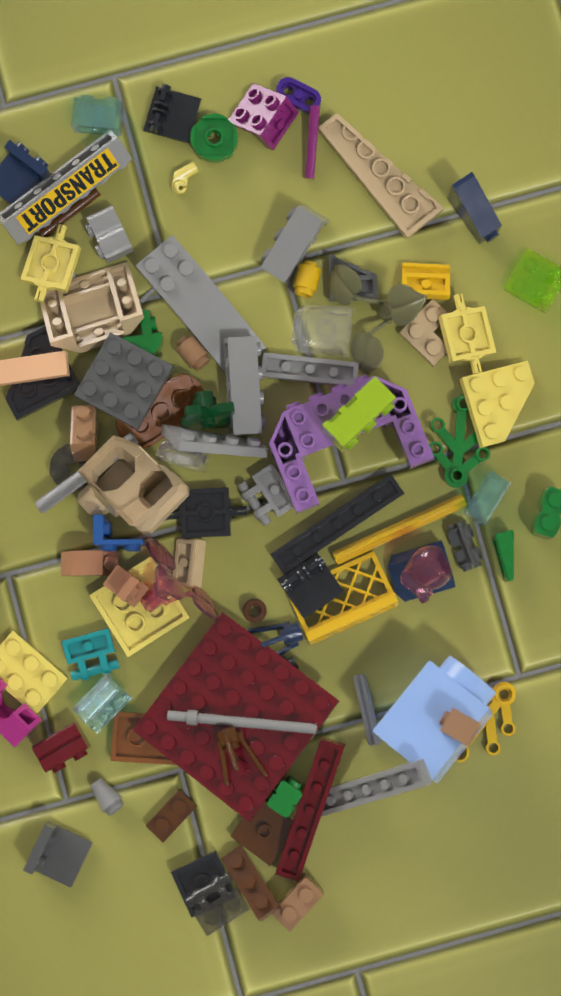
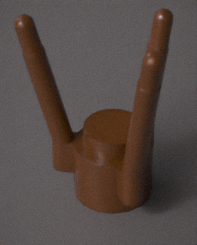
M229 727L217 733L219 740L217 745L220 752L225 786L230 784L225 752H229L234 770L237 771L239 766L234 750L240 747L239 743H241L263 777L268 776L246 742L242 732L237 733L236 727Z

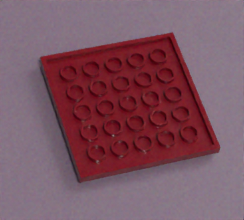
M222 612L133 731L240 816L251 822L315 734L236 727L237 733H243L246 742L268 776L263 777L241 743H239L240 747L234 750L239 766L237 771L234 770L229 752H225L230 783L229 786H225L220 752L217 741H219L217 733L235 726L202 723L187 725L186 722L167 720L168 710L182 712L198 710L199 713L312 723L317 724L318 732L340 701L268 646L261 647L262 642Z

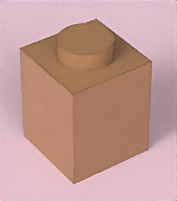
M452 708L451 712L445 711L439 722L442 726L440 729L442 733L468 748L481 727L479 722Z

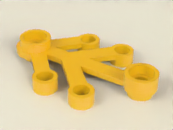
M499 682L493 687L496 694L488 705L493 715L473 739L474 741L484 727H486L487 743L485 750L490 755H497L501 750V746L497 742L494 714L500 707L503 724L500 725L501 733L511 736L516 731V727L512 723L510 706L516 699V690L508 682ZM503 689L508 692V696L505 699L499 696L500 691ZM506 724H510L512 726V731L510 733L504 732V726ZM491 743H495L497 745V750L495 752L489 751V745ZM468 747L463 751L462 755L459 756L456 762H464L465 760H467V758L469 757Z

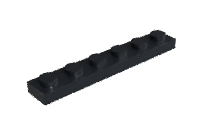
M389 474L270 555L282 573L286 574L405 493L392 474Z

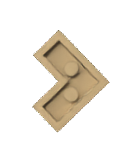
M434 299L420 311L410 324L406 325L399 332V335L432 367L447 353L445 343L434 333L440 327L438 316L447 314V312Z

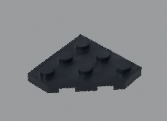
M45 325L27 334L21 357L63 350L62 348L51 346ZM70 364V376L11 384L6 400L17 421L76 392L80 383Z

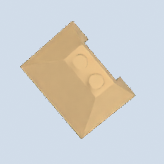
M128 262L73 278L68 293L47 290L44 303H40L51 346L78 353L102 347L110 332L122 339L123 337H128L144 318Z

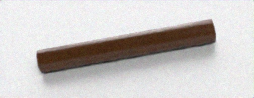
M94 188L87 197L78 200L67 212L60 214L47 227L39 230V232L46 238L57 230L58 224L63 225L101 196V194Z

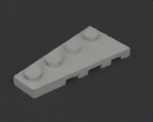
M162 424L161 434L178 451L267 458L268 448L261 443L260 439L255 437L241 438L234 435H224Z

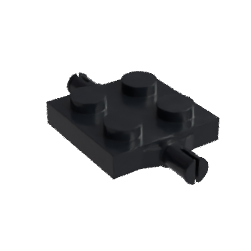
M229 487L189 489V496L179 505L177 510L171 513L174 515H170L166 520L179 519L182 526V538L231 536L233 516H247L245 511L247 506L232 507Z

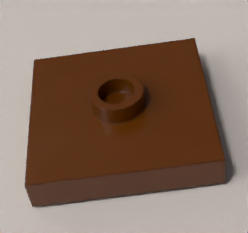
M265 801L251 822L243 818L230 837L270 866L284 848L293 820L289 817H283L269 808L267 801Z

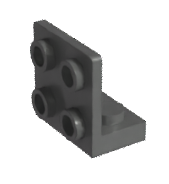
M48 821L44 825L23 871L31 875L37 871L59 883L72 887L92 846V842Z

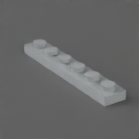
M424 759L332 786L321 817L432 784Z

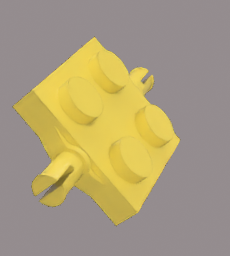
M57 225L54 237L34 236L21 281L38 287L34 298L36 302L44 303L47 290L68 293L81 247L64 240L66 230L68 229L65 225Z
M463 293L453 296L456 310L452 313L442 314L438 316L449 363L470 361L472 375L483 372L479 359L496 353V348L485 306L477 308L466 307Z

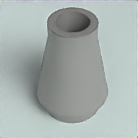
M102 778L90 786L102 812H106L108 816L113 815L124 806L122 802L123 797L105 783Z

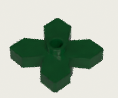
M212 391L197 392L194 394L193 405L186 406L184 409V417L180 420V427L194 430L200 428H227L230 424L229 417L235 413L234 402L217 404L216 397L213 396Z

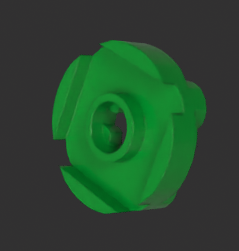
M208 114L203 116L196 125L194 124L190 140L198 158L207 162L218 163L233 156L238 145V133L234 124L224 115ZM212 133H217V137H221V140L217 141L216 144H212L211 141L207 140L208 137H212Z

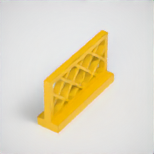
M374 551L330 570L333 576L336 575V580H338L340 573L345 570L355 573L350 586L338 582L341 587L349 589L345 601L332 600L343 605L340 614L332 616L325 613L328 604H326L322 612L319 610L314 612L320 615L318 623L308 628L305 620L291 601L310 645L398 606L397 597L393 593ZM370 559L373 560L375 565L372 576L359 571L362 563ZM377 571H378V573H379L381 579L375 577L376 574H377ZM358 575L371 579L367 591L353 587ZM374 581L384 584L387 590L386 593L380 596L369 593ZM351 591L365 595L362 604L355 606L347 603ZM368 596L373 598L369 601H366ZM346 606L351 608L349 610L344 611ZM324 616L329 618L327 620L322 621Z

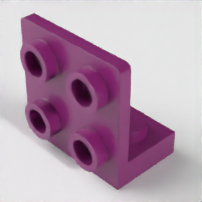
M252 84L229 118V121L235 127L256 135L266 148L273 151L299 111L287 96L257 84Z

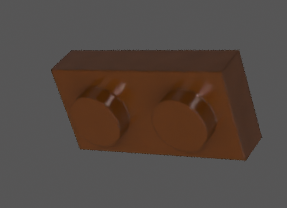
M179 789L147 823L146 827L164 843L193 812L197 805Z

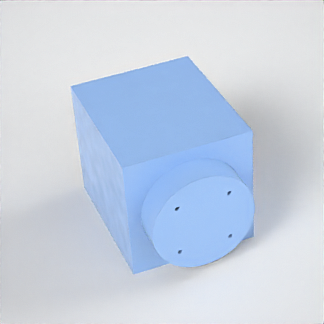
M450 655L440 667L429 660L374 728L373 732L409 762L424 759L431 780L438 784L467 748V746L440 731L442 726L439 722L445 711L451 712L452 708L460 711L481 724L477 732L478 734L493 715L490 708L486 705L496 692Z

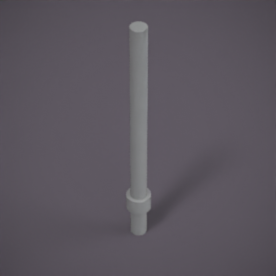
M168 710L167 720L186 722L187 725L202 723L316 734L317 724L204 714L199 713L198 710H188L187 712Z

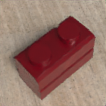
M76 721L33 745L32 750L45 773L52 770L54 774L65 768V761L73 757L77 761L88 754L86 749L90 748L91 745Z

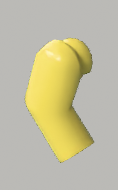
M194 162L174 172L172 189L175 193L182 194L186 192L188 178L199 172Z

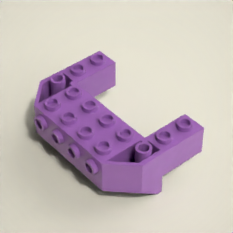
M363 375L354 380L355 383L346 387L345 384H340L331 389L332 393L324 396L322 392L309 397V402L300 404L299 401L286 406V411H283L270 440L269 447L296 514L319 505V500L303 461H305L307 455L334 445L321 432L322 424L326 420L329 421L337 413L338 409L343 405L345 406L375 376L369 378L368 375ZM377 377L396 399L393 402L395 407L386 416L381 414L375 419L377 425L373 429L383 425L385 429L392 427L409 469L432 461L434 458L407 389Z

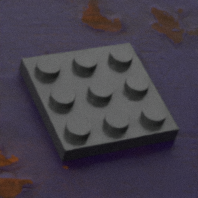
M110 332L74 396L128 426L139 430L172 373L174 366Z

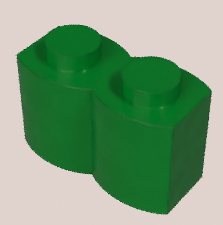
M550 486L540 495L538 501L539 512L535 515L531 524L532 535L551 539L557 534L561 524V489Z

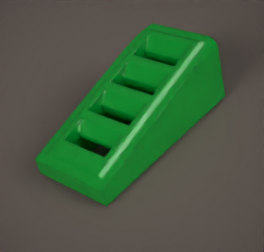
M509 530L491 537L505 582L514 580V532Z

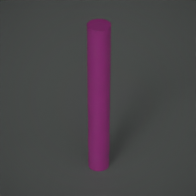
M311 105L305 169V178L314 179L320 114V106Z

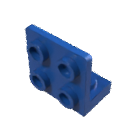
M93 515V545L99 547V550L116 552L117 547H124V550L128 552L141 551V547H147V542L143 539L108 540V537H112L113 533L112 522L108 521V518L104 515Z

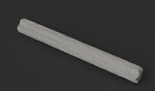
M132 433L123 437V439L138 445V441ZM77 471L35 502L37 509L41 513L47 512L84 485L86 481Z

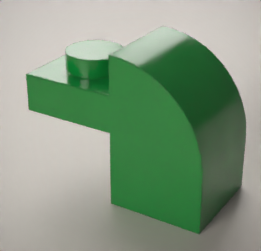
M144 310V318L141 321L142 335L123 337V339L157 357L163 347L164 337L162 332L153 333V331L157 330L156 317H151L150 311Z

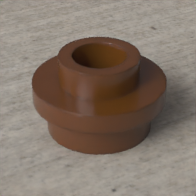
M250 599L244 604L242 612L247 621L258 623L265 618L267 608L263 601ZM252 606L259 608L258 615L254 616L250 613Z

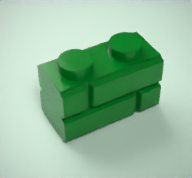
M291 775L288 778L283 777L268 797V807L283 817H289L294 809V804L296 805L302 797L301 782Z

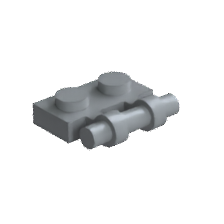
M273 464L268 465L252 476L256 485L251 489L246 481L238 485L242 492L241 497L245 502L249 503L254 511V517L256 520L259 519L263 526L272 522L267 515L271 510L275 512L277 517H280L294 508L284 482ZM259 492H262L268 502L263 507L255 496Z

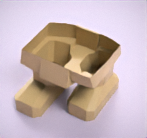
M114 435L78 470L88 484L78 493L77 502L92 517L93 515L105 516L110 511L115 517L120 515L129 525L135 526L143 534H152L189 496V487L174 472H170L164 465L157 464L140 445Z

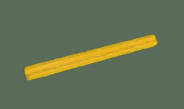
M462 494L452 497L333 551V558L337 564L344 563L467 506L466 500Z

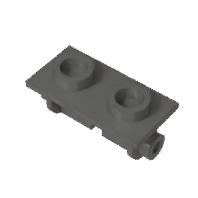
M466 520L457 522V525L455 523L447 526L448 531L446 533L452 548L459 545L462 550L454 552L459 568H462L465 572L473 569L472 565L474 568L482 566V553L478 547H475L472 539L474 532L470 524H467Z

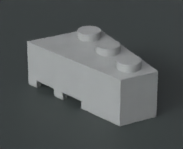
M298 205L297 208L292 207L286 217L288 223L285 228H280L273 239L276 241L272 249L268 248L261 258V261H263L261 268L284 283L289 282L297 270L298 264H301L305 258L309 247L317 240L316 236L322 226H326L330 221L307 205Z

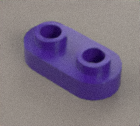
M285 77L278 82L276 92L287 96L296 109L310 114L311 105L305 104V101L308 99L314 102L312 105H321V96L316 89L291 77ZM286 89H291L292 94L286 95L284 91Z

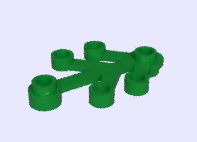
M464 395L455 397L451 403V408L456 413L454 438L446 430L445 422L442 418H434L429 424L430 430L437 433L453 453L451 462L443 453V446L440 442L435 441L429 444L430 448L432 445L438 446L439 452L433 453V456L445 470V482L453 488L465 485L468 480V472L477 464L488 460L490 457L488 448H478L475 450L474 456L462 464L463 454L478 442L475 432L464 440L466 415L469 412L467 406L466 408H461L459 405L460 400L466 402ZM435 421H438L441 424V428L439 430L435 429L433 426V423ZM480 450H483L486 453V457L484 459L479 457ZM454 471L460 473L459 480L453 478Z

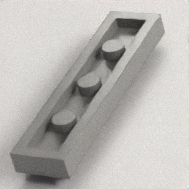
M263 352L262 378L334 386L345 384L347 387L355 383L354 380L358 377L359 363Z

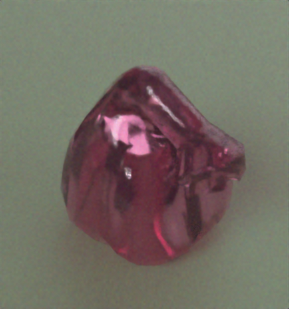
M434 545L419 548L412 555L401 574L402 585L416 594L421 604L428 602L429 597L433 594V589H439L444 586L452 576L451 567L442 549Z

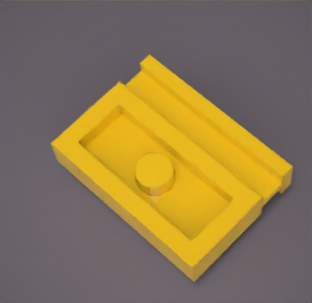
M402 263L401 284H405L415 291L426 295V299L449 300L450 265Z

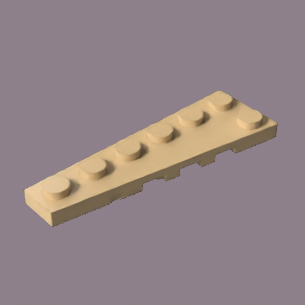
M338 113L318 127V131L406 239L444 210L441 204L424 189L419 188L407 174L402 173L389 158H385L376 150L372 143L364 139Z

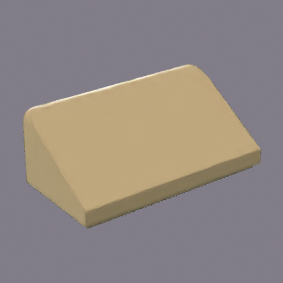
M185 538L176 539L171 586L201 588L206 541Z

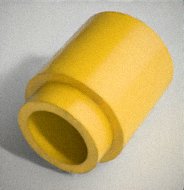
M304 261V264H298L293 284L295 288L294 294L305 298H312L313 293H316L322 271L318 268L317 263Z

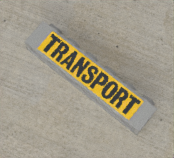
M111 130L107 131L1 211V224L18 245L22 242H27L35 232L47 227L59 214L67 212L76 201L84 199L92 189L104 184L116 171L124 169L128 162L132 160V157L120 139Z

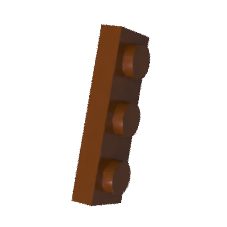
M239 845L221 858V861L260 922L281 908L242 845Z

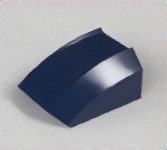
M442 540L391 555L388 569L396 595L405 602L455 587L454 577Z

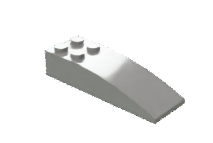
M173 235L136 265L139 274L188 331L208 351L209 355L224 373V339L227 337L257 336ZM257 336V342H260L262 353L267 348Z

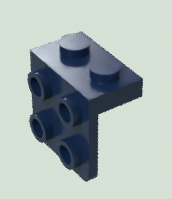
M9 140L4 146L8 155L0 164V197L12 204L48 177L50 172L47 168L48 164L38 156L33 158L28 154L30 152L29 149L20 142L15 144Z

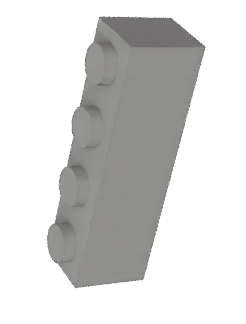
M257 336L227 337L224 339L227 402H234L235 408L234 415L229 417V435L260 434L262 429L265 428V416L261 414L264 394L263 390H260L259 380H262V367L258 366L261 345L260 342H257Z

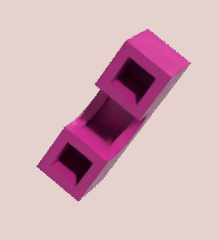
M0 678V734L15 748L28 737L42 719L26 703L18 709L9 708L2 698V693L8 685Z

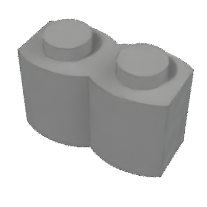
M113 205L86 217L89 223L85 227L90 237H96L99 243L95 248L100 259L106 258L107 263H110L134 252Z

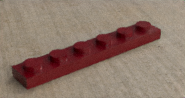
M323 736L321 737L275 873L276 875L299 882L345 744Z

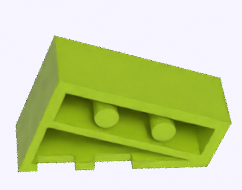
M375 376L345 406L343 405L338 409L337 413L329 421L326 420L322 424L321 432L341 452L345 448L350 451L360 441L357 437L363 431L369 433L377 425L376 418L381 414L386 416L395 407L393 402L396 397Z

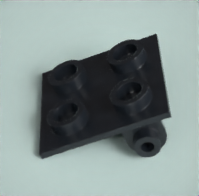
M162 84V87L156 86L143 131L189 144L191 130L195 124L201 98L172 91L171 86L167 84Z
M315 553L277 579L303 619L344 593V590L318 553Z

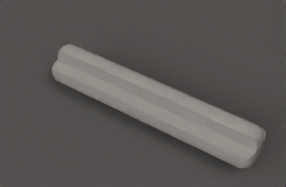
M358 674L353 676L368 744L370 746L381 744V738L373 732L377 726V720L365 674Z

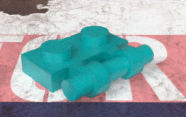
M110 628L61 641L67 665L78 664L79 670L70 672L72 681L79 679L85 681L90 679V676L101 673L104 675L110 674L112 670L120 668L118 659L108 661L106 655L116 652ZM99 657L100 664L87 667L85 660Z

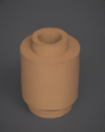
M186 335L176 344L178 346L176 349L178 355L190 369L194 368L196 372L211 360L208 356V351L195 336L188 337Z

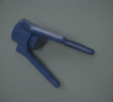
M290 621L282 624L248 629L250 633L283 629L280 631V636L261 643V647H266L283 640L284 644L288 645L276 652L280 656L290 649L299 646L298 642L304 640L297 622L291 624Z

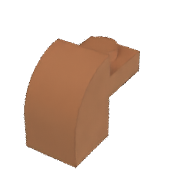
M114 551L61 552V576H109L118 565V552Z
M120 565L114 568L103 583L118 598L134 608L149 589L148 586Z

